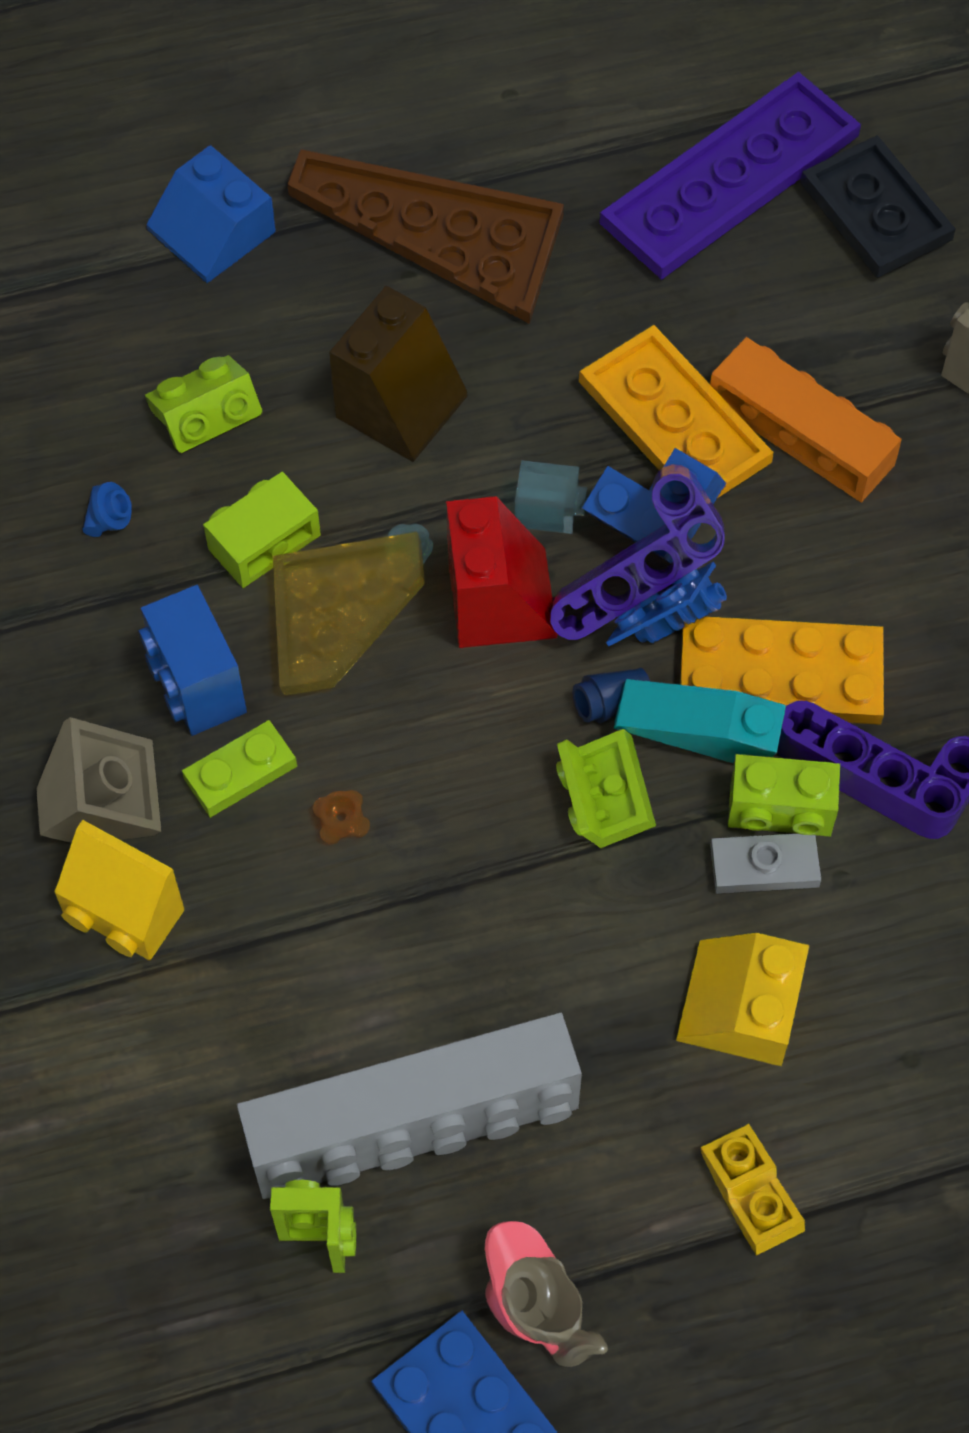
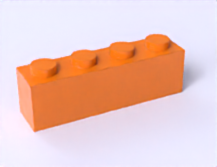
M746 337L712 372L710 385L753 431L862 503L895 466L902 439L895 435L889 426L881 422H875L857 410L848 399L834 395L819 385L810 374L798 371L781 360L772 349L760 346Z

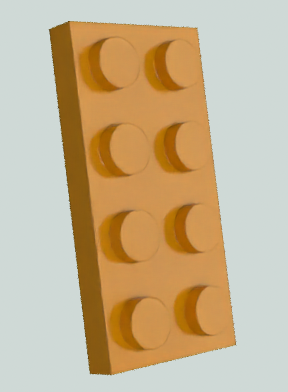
M655 325L579 371V383L659 471L665 465L674 448H677L716 471L721 476L726 485L717 497L719 498L772 463L774 452Z
M702 617L696 619L692 624L684 622V627L682 628L680 685L739 691L786 706L795 701H808L849 723L881 725L884 716L883 627Z

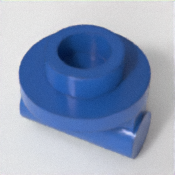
M106 482L92 487L83 532L86 535L99 537L104 531H117L129 524L132 509L131 500L121 486L114 482Z

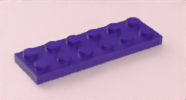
M797 72L601 211L600 225L662 280L801 179L802 171L827 160L859 136L861 124L800 72Z

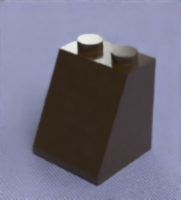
M387 285L329 351L336 418L412 462L417 459L467 398V389L427 308Z

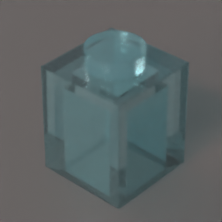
M521 460L515 498V516L527 529L572 534L575 515L584 516L585 510L582 507L587 498V487L578 486L579 467Z

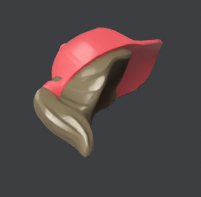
M518 1221L501 1222L491 1227L485 1239V1255L490 1274L485 1297L493 1315L505 1330L523 1340L544 1345L546 1350L553 1356L555 1362L561 1366L574 1367L590 1358L593 1354H605L608 1348L599 1332L581 1330L582 1298L576 1286L566 1275L563 1263L556 1259L538 1231Z

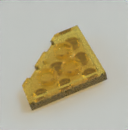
M418 532L273 556L279 685L284 695L334 688L424 586L422 544Z

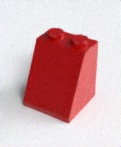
M497 496L446 501L448 565L459 648L557 638V633L550 622L553 599L545 547Z

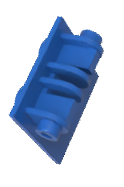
M714 561L698 570H693L621 614L615 620L617 624L616 629L606 641L608 647L634 633L642 643L646 641L655 643L675 630L682 629L684 622L692 624L696 619L719 610L721 602L727 599V595L720 583L712 584L708 578L716 567Z

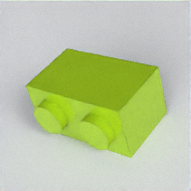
M283 471L270 480L258 482L246 496L230 507L224 506L212 514L209 521L203 524L208 550L242 588H245L321 536L318 510Z

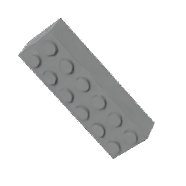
M561 1012L238 1103L237 1106L263 1199L271 1197V1187H285L288 1181L311 1180L317 1183L328 1181V1184L332 1186L342 1185L357 1179L360 1176V1171L381 1166L383 1170H394L410 1164L414 1160L413 1156L430 1151H435L437 1155L450 1154L464 1148L467 1145L466 1141L486 1135L490 1140L511 1136L519 1131L520 1125L538 1120L543 1125L558 1123L570 1117L573 1110L579 1109L582 1073Z

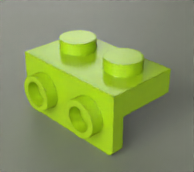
M229 355L210 358L204 361L198 370L183 377L168 378L162 381L156 390L145 394L151 412L167 427L173 445L180 453L262 414V408L249 373Z
M621 729L581 747L575 746L567 739L557 743L561 759L556 764L557 773L563 786L569 790L573 806L568 808V815L573 829L579 836H584L598 847L603 848L656 826L630 733L625 729Z
M292 1180L286 1182L285 1187H271L270 1211L279 1241H327L333 1273H345V1256L356 1255V1222H353V1206H344L341 1188H319L320 1184L311 1180Z

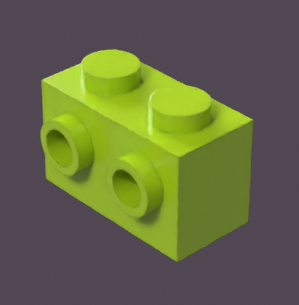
M736 754L730 784L728 827L831 837L838 813L840 763Z

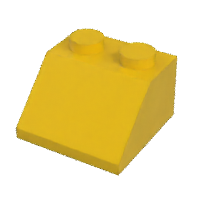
M84 820L81 821L74 834L55 890L63 912L61 916L71 926L82 932L87 933L92 928L106 936V942L119 953L128 957H132L134 953H137L151 961L184 912L174 871L171 867Z
M760 933L700 940L676 1041L782 1066L810 945Z

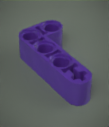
M675 464L668 465L656 473L653 480L652 501L665 523L664 526L566 585L556 594L552 604L550 622L554 631L559 636L568 640H578L589 635L710 561L721 552L725 543L722 518L695 475L687 467ZM678 480L688 487L689 493L682 501L670 502L662 496L660 492L662 486L669 481ZM698 523H707L716 531L714 538L705 544L693 542L687 533L693 525ZM664 550L672 556L673 561L667 568L655 570L646 564L645 557L651 551ZM620 576L629 583L630 588L623 595L613 596L604 590L602 584L609 577ZM589 589L592 590L593 597L595 599L590 603H588L590 595ZM570 604L573 609H579L585 605L582 619L578 620L574 615L565 617L566 605Z
M795 701L786 706L777 749L778 754L782 758L840 763L839 791L922 837L939 839L947 836L954 828L969 803V773L958 772L950 764L959 763L969 769V737L957 736L950 739L942 747L931 767L814 703ZM821 742H825L824 747L820 748ZM847 753L854 757L855 761L845 762L839 760L834 754ZM880 778H893L901 786H886L880 781ZM925 803H938L945 808L946 812L937 813L931 811Z

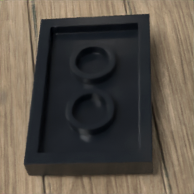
M878 135L802 171L801 185L876 278L952 241L956 228Z

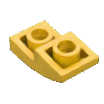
M749 1124L701 1147V1154L719 1191L756 1256L805 1232V1220L778 1180L775 1163Z

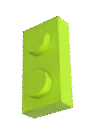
M268 720L183 769L182 774L185 782L211 818L296 768L297 761L271 721Z

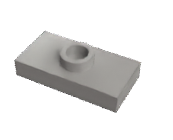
M798 833L711 839L710 849L716 894L820 887L821 873L815 835H802Z

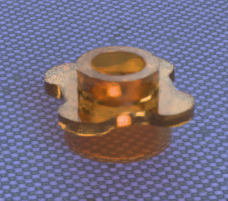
M355 790L335 791L315 801L313 812L315 816L320 818L322 824L320 837L325 843L336 844L340 838L351 835L363 837L369 832L370 822L362 814L361 805L363 804V797L359 792ZM345 814L346 819L340 821L337 819V815Z

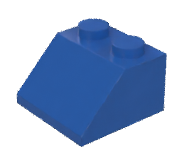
M211 145L175 171L146 224L147 230L206 283L210 282L276 232L272 198Z

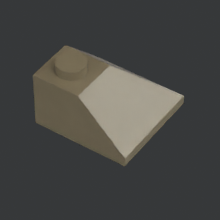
M71 717L65 720L36 788L40 835L72 843L76 829L82 820L119 840L155 836L160 833L161 823L153 741Z

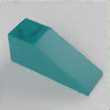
M626 679L623 683L613 729H625L630 734L734 763L736 754L773 757L777 753L786 705L733 690Z

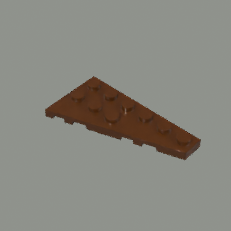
M300 149L288 182L290 197L530 324L563 219L564 204Z

